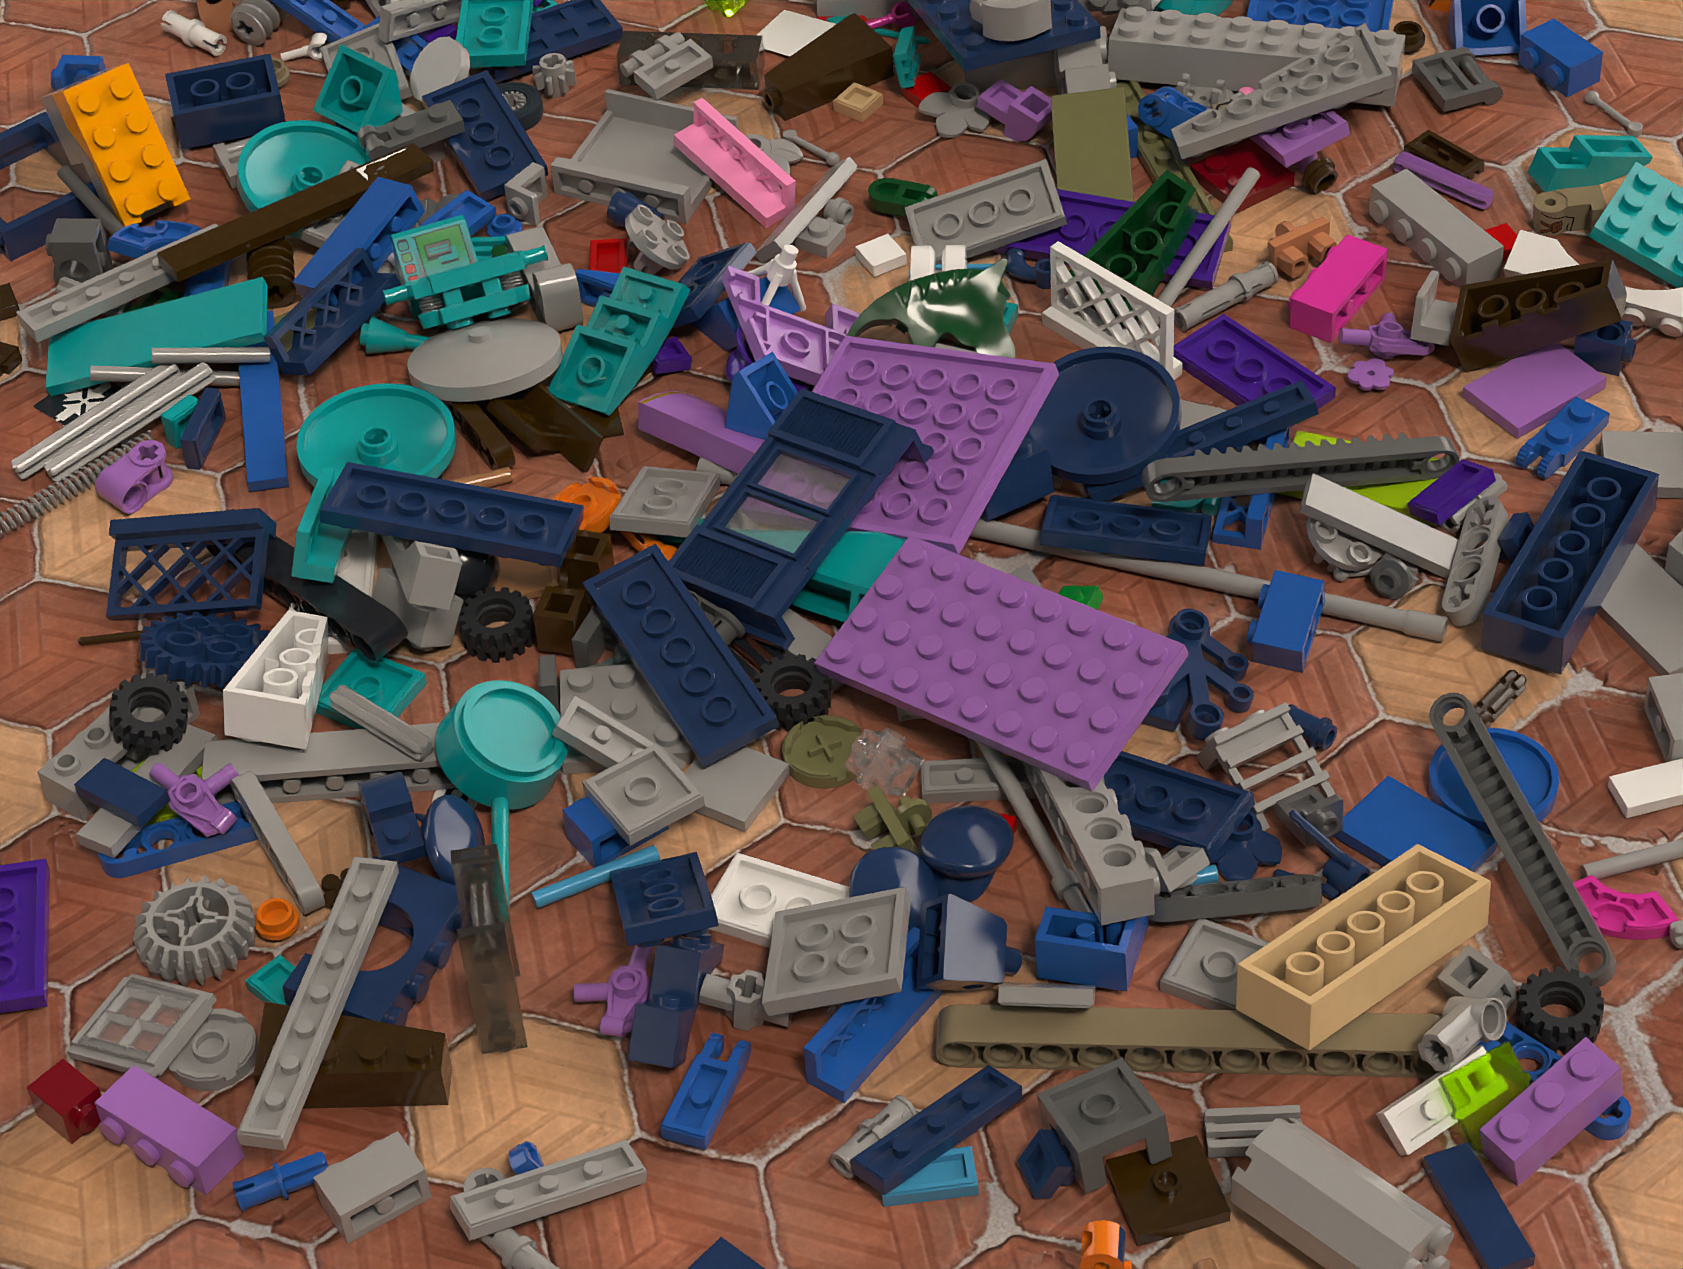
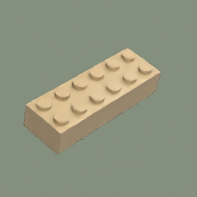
M1419 844L1415 845L1238 963L1236 1010L1303 1048L1311 1050L1488 926L1491 881Z

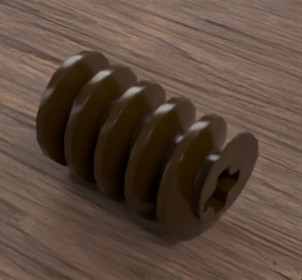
M284 236L246 253L247 279L252 280L263 277L268 285L267 308H282L290 304L295 299L297 293L292 283L295 279L293 248Z

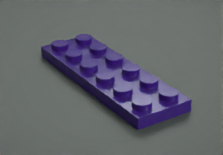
M1056 189L1067 221L1066 225L993 249V251L1006 254L1008 250L1017 248L1025 253L1024 257L1050 259V246L1059 241L1084 256L1135 202ZM1199 213L1161 281L1169 282L1215 215ZM1231 220L1186 285L1213 289L1231 229Z

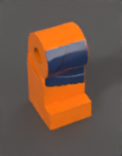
M1105 1220L1086 1224L1082 1230L1080 1269H1132V1261H1124L1126 1239L1124 1228L1117 1223Z

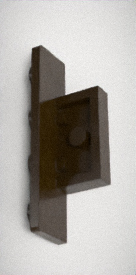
M541 383L507 396L490 399L486 408L487 411L498 419L497 423L501 428L514 433L521 439L520 444L524 448L536 453H541L542 450L560 451L582 471L589 472L603 441V436Z

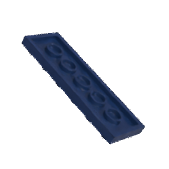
M351 462L346 463L320 509L321 523L341 528L357 529L378 533L383 536H394L423 543L453 547L463 551H474L501 558L517 559L559 568L584 519V505Z
M656 544L583 582L586 594L703 768L779 727L776 715Z

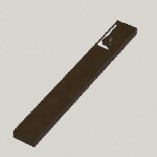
M411 143L157 252L158 262L177 282H180L355 206L377 177L406 184L434 171L433 160L418 146Z

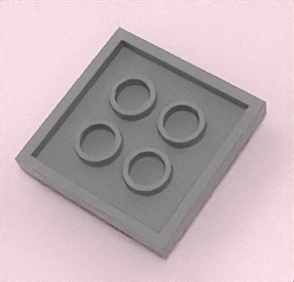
M634 664L560 670L561 717L573 697L577 696L651 742L657 743L661 748L685 761L686 764H692L691 748ZM568 745L567 755L562 765L563 775L601 772L608 769Z
M906 887L775 912L762 1005L767 1016L796 1013L800 1010L827 1005H839L844 1002L870 997H883L888 994L902 992L911 899Z

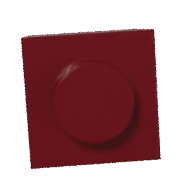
M61 1059L27 1086L36 1115L70 1144L76 1142L84 1134L94 1130L101 1122L94 1103L101 1097L99 1087L65 1059Z

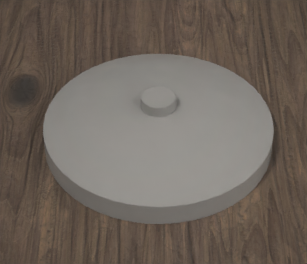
M519 318L489 319L477 321L456 329H448L427 339L411 353L407 367L412 386L425 390L440 400L454 402L481 401L507 396L543 381L559 367L563 359V351L557 331L544 323Z

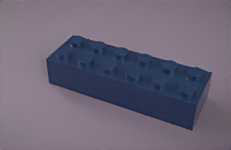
M1580 450L1482 614L1481 649L1561 675L1656 509L1659 474Z

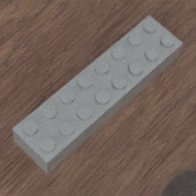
M1133 6L1127 9L1121 8L1109 38L1108 67L1109 72L1114 71L1116 79L1177 85L1178 81L1181 82L1182 74L1187 73L1191 74V86L1216 88L1217 80H1223L1227 90L1239 91L1242 87H1251L1256 90L1259 88L1258 81L1305 55L1315 57L1327 50L1326 44L1336 38L1341 39L1343 42L1356 35L1354 29L1356 27L1326 28L1318 23L1294 25L1288 24V22L1283 20L1262 22L1253 21L1245 16L1231 19L1220 18L1211 13L1188 15L1182 14L1177 10L1156 12L1147 11L1143 7ZM1391 30L1370 32L1393 75L1395 87L1385 90L1380 95L1367 96L1355 100L1353 103L1394 107L1402 76L1406 35L1396 34Z

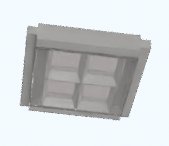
M131 973L129 977H124L73 1038L71 1041L72 1046L67 1053L72 1059L125 1073L135 1065L154 1078L161 1076L213 1011L212 1006L217 999L213 993Z

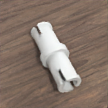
M169 10L163 15L162 20L171 25L161 23V29L181 38L186 45L190 47L198 46L214 56L221 55L226 49V46L217 43V41L225 44L227 43V38L206 28L202 21L198 19L190 20L173 10Z

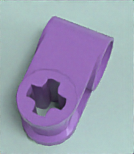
M146 440L136 444L131 451L112 465L106 467L99 474L95 484L97 494L127 514L140 510L146 502L172 484L173 474L172 470L165 464L166 450L164 445L156 440Z

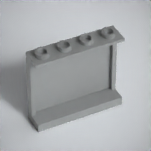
M607 89L605 91L607 111L573 157L566 159L557 156L552 162L551 172L554 194L609 206L616 192L625 193L629 191L658 210V212L663 213L665 219L687 224L715 183L674 146V134L694 123V108ZM721 114L739 130L738 117Z

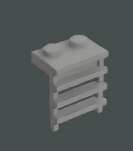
M1287 702L1266 712L1264 709L1259 710L1242 720L1241 724L1230 729L1224 727L1206 737L1207 745L1197 756L1205 771L1221 764L1233 786L1246 791L1256 788L1303 764L1306 765L1312 777L1259 803L1255 801V805L1250 811L1256 815L1261 823L1262 830L1265 832L1271 827L1263 813L1275 808L1276 801L1312 785L1320 789L1325 799L1335 795L1333 788L1328 782L1330 778L1328 772L1321 770L1314 758L1317 755L1314 748L1307 746L1301 735L1304 731L1300 724L1296 726L1289 715L1290 707ZM1292 741L1299 754L1243 780L1237 767Z

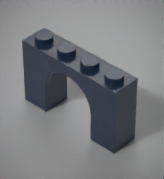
M375 856L372 857V859H380V860H381V858H378V857H375ZM398 865V877L378 924L402 933L412 942L411 946L399 960L387 967L371 971H359L341 1015L405 1026L408 1013L416 1001L421 1002L426 996L430 980L437 969H442L446 966L452 947L459 936H465L469 931L473 921V911L470 910L468 890ZM308 953L304 954L282 986L285 1003L288 1006H291L312 957Z

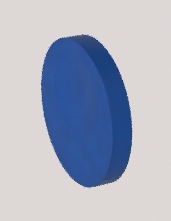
M1487 728L1539 822L1543 821L1555 805L1559 786L1558 768L1552 756L1542 745L1521 733L1501 728ZM1442 744L1434 753L1429 768L1428 788L1432 801L1486 834H1492Z

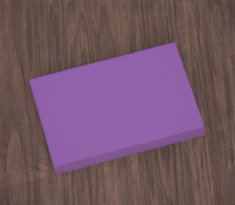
M1557 342L1521 354L1463 387L1462 397L1518 439L1554 418L1573 398L1578 397L1586 400L1605 389L1606 377Z

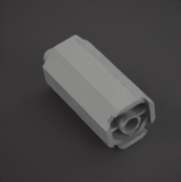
M1276 1118L1250 1143L1245 1152V1155L1252 1159L1247 1170L1244 1171L1237 1167L1231 1178L1230 1201L1326 1269H1449L1450 1260L1445 1258V1255L1454 1237L1451 1225L1294 1118H1288V1122L1283 1118Z

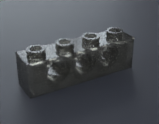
M624 31L617 53L620 85H638L635 83L634 73L626 77L620 70V64L629 60L630 54L637 50L644 51L655 45L656 39L663 35L671 36L674 32ZM681 33L685 42L689 39L693 40L712 56L713 68L680 87L759 90L765 66L763 36Z

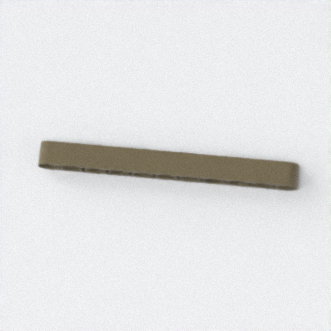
M956 1004L944 1007L939 1012L936 1056L945 1065L963 1068H985L990 1065L993 1068L1094 1070L1119 1058H1123L1132 1071L1431 1078L1440 1071H1435L1428 1062L1421 1059L1417 1045L1423 1040L1424 1034L1440 1021L1442 1017L1432 1014L1362 1013L1317 1046L1307 1050L1238 1010L1112 1007L1069 1008Z

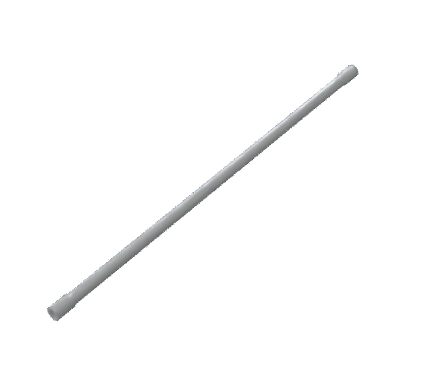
M700 457L696 471L720 474V483L725 485H731L739 475ZM979 518L970 534L971 537L1258 600L1262 586L1264 584L1270 585L1271 583L1269 580L1194 564L1039 545L1041 532L1039 530L993 520L987 521L983 518ZM1325 593V605L1322 614L1399 630L1407 635L1434 641H1444L1448 617L1416 610H1402Z

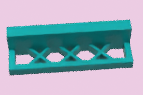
M322 468L297 529L292 577L333 583L353 531L351 528H341L320 522V509L333 488L335 469Z

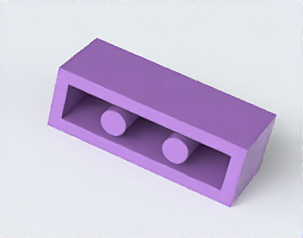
M1585 1037L1479 1129L1484 1155L1517 1186L1521 1185L1623 1095L1621 1068Z
M135 1065L94 1102L101 1121L99 1128L111 1142L115 1144L123 1142L132 1148L143 1162L150 1166H153L155 1163L168 1171L170 1176L179 1185L185 1188L191 1185L207 1195L245 1157L242 1145H239L237 1138V1128Z

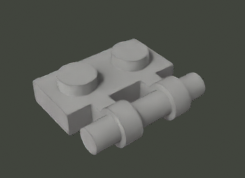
M676 32L671 36L663 35L655 40V45L644 51H635L629 55V60L620 64V70L623 75L628 77L634 73L635 83L655 100L713 68L712 56L693 40L689 39L685 42L680 32Z

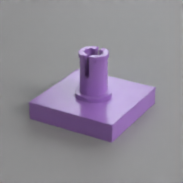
M1329 109L1314 114L1307 120L1294 121L1279 126L1272 132L1253 135L1251 139L1286 168L1296 163L1298 171L1304 174L1307 165L1318 159L1317 151L1350 135L1348 123Z

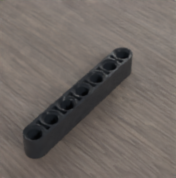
M275 536V539H268L263 588L265 592L290 608L291 603L294 604V610L297 612L328 617V633L374 663L379 661L408 636L405 625L393 611L338 575L335 576L333 583L292 577L295 548ZM255 542L244 543L233 556L243 564L254 553ZM208 545L206 547L214 557L221 552L216 545ZM230 559L224 563L234 571L238 569Z

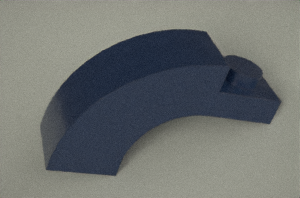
M402 772L358 783L361 805L370 834L374 835L381 860L397 861V864L426 857L425 844Z

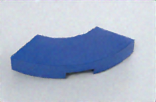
M163 220L155 221V226L139 227L137 223H134L116 231L109 238L107 250L136 259L201 230V227L183 222Z

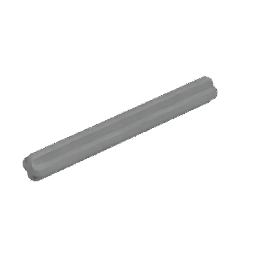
M205 362L199 363L49 460L44 465L48 476L52 481L60 482L61 478H67L68 474H73L75 470L86 466L161 417L162 413L188 394L193 396L209 386L216 379L212 369Z
M160 363L14 458L10 462L13 471L21 480H26L43 469L46 462L181 376L182 374L176 363Z

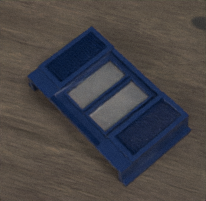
M802 388L767 432L768 437L703 522L694 527L668 561L688 590L695 592L715 606L732 613L744 626L746 636L786 651L795 640V637L782 618L783 614L899 459L905 456L926 464L935 452L932 446L922 443L919 435L913 428L898 424L893 419Z

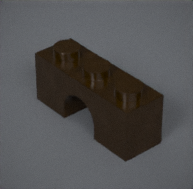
M585 530L577 531L560 567L559 587L545 586L533 613L539 650L574 655L572 638L594 605L585 592L583 582L615 565L610 534Z

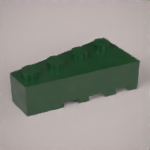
M1166 170L1094 244L1084 257L1153 296L1199 215L1196 188ZM1070 269L1069 272L1072 277L1076 276L1073 270ZM1092 278L1100 293L1103 294L1104 291L1098 281ZM1077 281L1076 283L1080 288L1081 292L1083 293V295L1085 296L1086 300H1089L1090 298L1088 297L1084 288L1082 287L1080 282ZM1120 294L1128 309L1132 311L1133 308L1126 297ZM1104 299L1108 304L1109 308L1111 309L1112 313L1114 314L1115 318L1118 317V314L1113 308L1109 299ZM1091 305V308L1097 311L1095 306ZM1137 315L1133 316L1136 322L1138 323L1139 318L1137 317ZM1123 322L1119 323L1122 327L1126 328Z

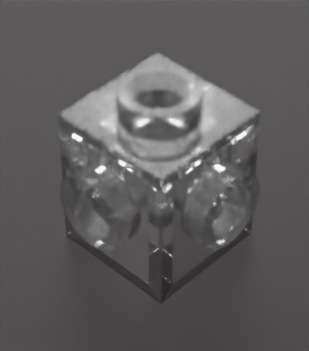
M884 728L882 732L864 729L861 736L854 741L851 747V754L844 767L858 776L855 781L862 788L870 790L874 786L879 785L884 794L903 797L925 759L905 746L907 739L892 729Z

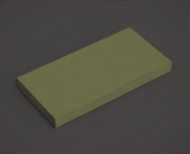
M1124 87L1051 96L1057 189L1134 202Z

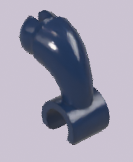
M1012 248L1006 252L1005 259L1008 260L1006 271L1011 276L1024 281H1035V285L1041 289H1051L1050 259L1039 260L1035 267H1031L1026 263L1024 259L1025 253L1022 250Z

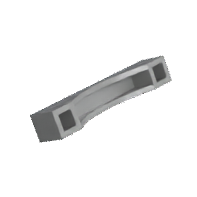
M382 535L408 603H411L414 608L426 612H435L437 608L450 611L462 566L456 549Z

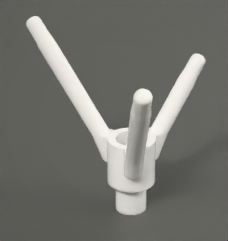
M790 244L784 245L781 254H777L767 264L748 272L756 276L768 273L767 278L770 281V285L761 301L762 304L769 306L779 286H787L789 283L794 298L801 309L800 311L806 310L795 269L797 265L795 258L798 254V249Z

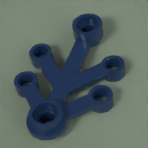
M1183 609L1170 620L1168 626L1169 635L1166 637L1185 644L1189 655L1153 706L1164 705L1167 702L1170 690L1188 678L1192 706L1186 725L1193 738L1205 741L1206 737L1221 729L1224 720L1222 709L1210 702L1207 681L1227 695L1226 705L1235 712H1246L1250 709L1254 692L1249 686L1237 682L1244 679L1249 666L1247 658L1242 654L1232 652L1210 636L1209 621L1202 612L1195 609ZM1202 650L1221 662V669L1202 656Z

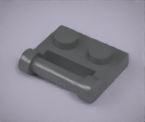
M1460 47L1412 61V73L1443 112L1457 110L1461 107L1480 102L1493 105L1500 101L1503 96L1501 87L1497 82L1489 80L1475 63V56L1467 47ZM1461 71H1464L1475 85H1472Z

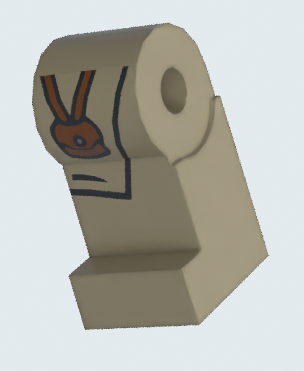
M1600 185L1557 189L1540 193L1534 199L1532 228L1543 236H1557L1562 232L1589 230L1590 233L1607 207Z

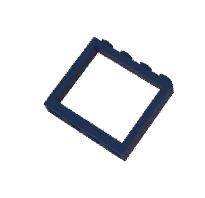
M46 112L0 133V170L45 149L62 166L68 165L100 200L84 164L71 165ZM70 192L9 223H6L0 217V252L12 262L46 245L47 234L52 233L57 218H97L73 192Z

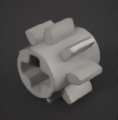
M546 54L540 59V66L532 67L535 88L538 91L543 89L544 94L548 97H562L569 92V85L577 84L573 61H566L565 57L561 54Z

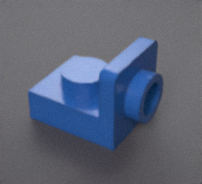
M62 55L56 69H53L51 72V86L53 90L57 91L105 70L103 56Z

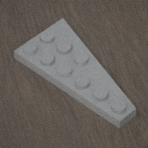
M1366 23L1354 28L1356 35L1343 42L1341 39L1336 38L1327 43V50L1316 57L1305 55L1258 81L1259 88L1251 93L1244 95L1240 91L1229 97L1231 103L1222 109H1207L1172 128V135L1181 159L1198 157L1220 146L1233 145L1244 138L1259 133L1272 132L1279 126L1294 121H1304L1311 118L1314 114L1329 109H1339L1355 100L1367 96H1377L1385 90L1394 88L1393 75Z

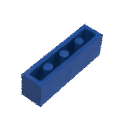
M382 177L376 178L292 282L302 299L356 248H364L376 272L393 252L390 235L410 230L425 212L411 185ZM358 264L353 268L351 284L357 285L364 278ZM334 286L330 290L328 306L334 307L338 303L340 287Z

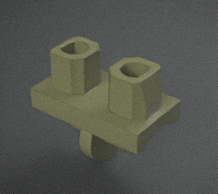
M879 785L868 790L867 793L873 802L853 815L868 840L886 829L890 831V833L872 843V849L900 847L911 850L921 856L909 832H915L917 835L923 834L926 824L932 816V810L928 802L924 799H910L909 796H903L898 801V809L895 810L893 805L888 802Z

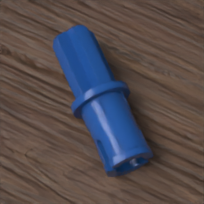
M317 1152L281 1166L277 1162L272 1163V1169L240 1181H234L232 1184L243 1212L248 1208L283 1196L285 1200L290 1198V1192L314 1184L313 1177L323 1172L329 1165L325 1155L322 1152Z

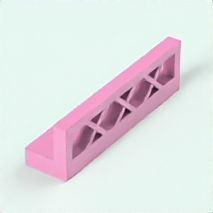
M703 98L695 101L694 123L674 134V146L765 228L785 218L795 207L796 181Z

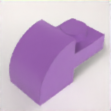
M1000 78L978 98L977 107L1005 124L1004 136L1016 141L1030 139L1053 120L1051 98L1032 86L1022 92Z

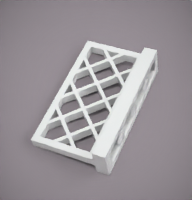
M1058 241L1050 246L1051 307L1042 312V325L1082 349L1108 346L1132 349L1148 355L1159 362L1174 380L1182 375V362L1173 357V308ZM1064 261L1069 264L1076 276L1072 277ZM1092 278L1098 281L1104 291L1103 294L1100 293ZM1077 281H1079L1082 287L1084 288L1085 292L1090 298L1089 300H1086L1085 296L1083 295V293L1081 292L1080 288L1076 283ZM1064 287H1065V289L1067 290V292L1069 293V294L1066 295L1065 297H1064ZM1120 294L1126 297L1133 308L1132 311L1128 309ZM1104 299H1109L1113 308L1117 312L1118 317L1115 318L1114 314L1112 313L1111 309L1109 308L1108 304ZM1091 305H1094L1097 311L1092 309ZM1149 311L1155 314L1156 316L1160 317V328L1155 323ZM1137 315L1147 334L1144 335L1133 316ZM1123 322L1126 328L1122 327L1119 323ZM1152 339L1155 346L1149 343L1148 340Z

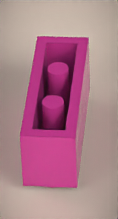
M1347 234L1336 247L1330 248L1322 264L1318 268L1315 267L1311 270L1307 281L1302 287L1292 292L1287 306L1288 310L1291 311L1290 328L1332 343L1338 336L1340 328H1344L1386 279L1388 249Z

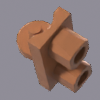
M1322 216L1296 228L1289 221H1283L1276 226V237L1268 241L1270 263L1274 265L1278 275L1285 272L1293 279L1303 275L1308 269L1309 260L1315 258L1322 263L1326 259L1330 248L1337 246V243L1329 236L1330 222Z

